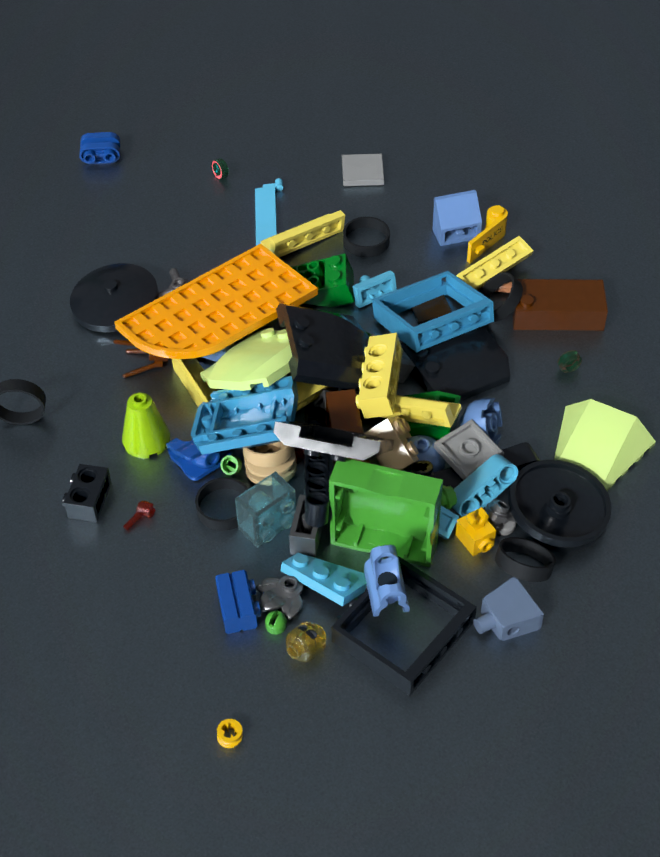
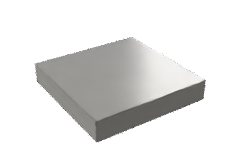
M382 154L342 155L343 186L384 185Z
M472 419L437 440L433 445V448L463 480L491 456L496 454L504 456V452Z

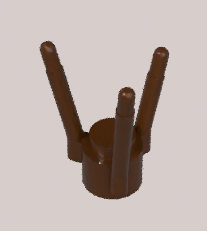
M115 339L113 341L114 344L134 346L129 340ZM138 348L126 349V353H146ZM149 354V361H154V363L123 374V378L153 368L163 367V362H168V358Z

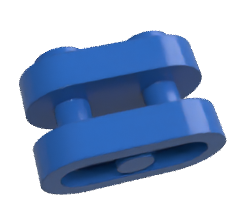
M113 132L84 134L80 141V159L87 164L114 163L120 158V137Z

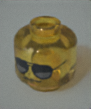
M305 621L299 624L286 636L287 653L291 658L300 662L307 663L313 660L326 647L325 631L316 623Z

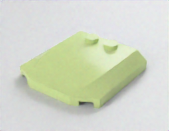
M268 328L257 331L229 349L217 362L200 373L202 381L204 383L207 381L210 388L245 391L251 390L259 383H263L264 387H269L291 372L289 361L292 353L286 329L279 331Z

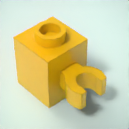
M482 507L457 519L455 535L472 556L489 551L495 544L496 529L488 521L489 515Z

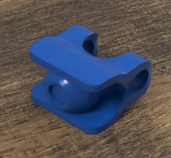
M175 438L166 443L172 461L193 481L200 480L220 468L221 460L225 456L231 455L228 450L202 455L193 440L182 441Z

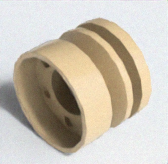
M282 442L243 449L246 475L251 482L259 486H279L293 478L297 471L295 447L286 446Z

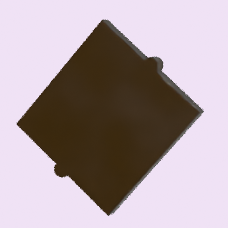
M444 295L411 308L418 325L452 312Z

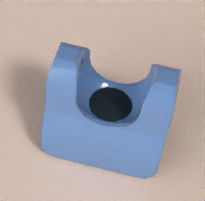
M384 545L373 548L370 558L364 565V574L373 617L379 616L382 609L396 601L402 606L404 612H409L410 607L396 547L394 545Z

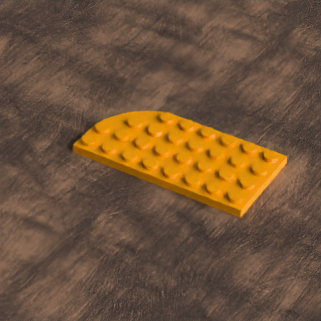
M259 244L115 321V328L135 347L148 354L171 359L198 358L214 354L278 318L276 308L279 303L299 306L317 296L318 288L262 244Z

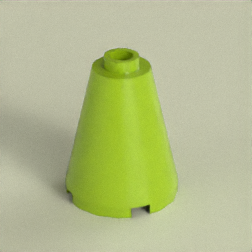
M142 392L131 395L127 401L122 434V443L128 454L143 459L150 458L149 455L155 453L157 455L163 453L167 449L166 443L171 440L170 431L150 395Z

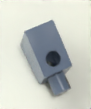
M512 577L482 599V616L475 618L473 623L479 634L492 629L499 640L504 641L540 630L544 614L519 580Z

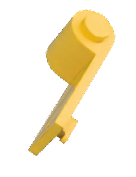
M495 205L487 210L485 230L468 242V263L473 262L505 236L508 217L507 209L500 205Z

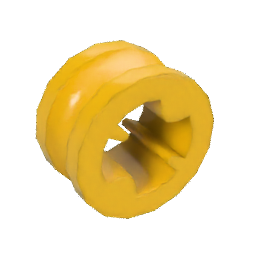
M225 719L219 723L217 727V741L221 746L234 748L239 745L243 737L240 722L235 719ZM229 729H234L235 736L233 737L231 734L230 738L225 737V730L229 732Z

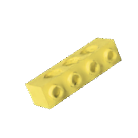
M397 333L370 336L368 346L364 349L365 362H362L363 374L362 378H359L360 391L356 395V405L358 409L362 410L364 419L394 414L403 353Z

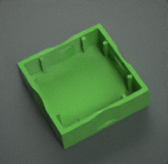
M347 458L346 462L336 461L329 479V504L332 509L330 544L371 553V550L378 546L394 545L397 556L409 563L430 568L438 544L443 480Z

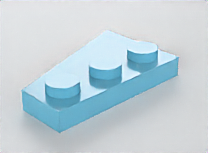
M299 552L281 564L280 571L296 578L297 581L342 607L364 593L367 586L364 573Z

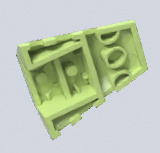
M589 399L565 406L554 460L570 462L584 468L593 474L608 491L620 476L628 472L629 467L635 461L638 462L644 453L655 445L656 441L638 417Z

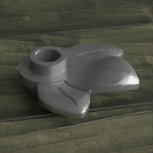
M288 575L281 578L270 577L262 580L256 586V590L262 593L259 603L261 612L281 608L286 618L290 620L301 610L303 603L300 595L303 591V584L297 581L296 578Z

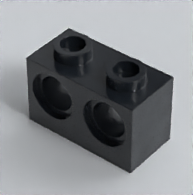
M79 464L76 473H73L71 476L70 489L63 496L62 505L66 509L68 518L97 523L112 484L108 468Z

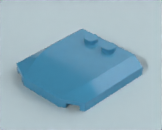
M292 376L279 379L269 387H264L263 383H259L251 390L223 389L213 391L210 394L212 399L199 405L190 435L202 455L281 442L273 433L275 421H295L298 403L297 383L292 380Z

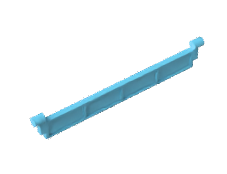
M280 178L276 179L275 183L263 184V188H255L256 246L261 244L262 240L277 235L276 190H283V180Z

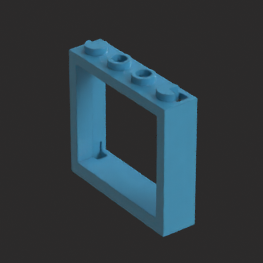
M449 271L372 299L374 319L391 333H397L398 338L415 352L494 322L493 301ZM441 295H449L464 306V308L415 327L397 315Z

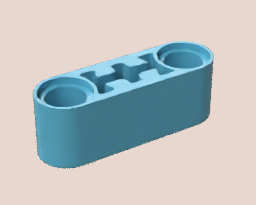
M500 454L491 456L454 488L457 503L452 506V509L463 517L481 507L485 508L488 503L493 501L516 480L518 468Z

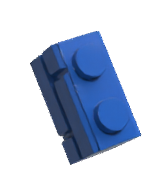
M245 570L235 571L232 574L216 575V588L225 632L231 634L241 630L256 629L258 627L257 617H261L259 601L253 602L252 595H256L254 579L248 580L247 571Z

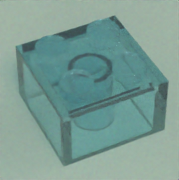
M276 471L235 498L238 529L257 548L264 543L270 542L284 529H289L292 526L296 511L295 489Z

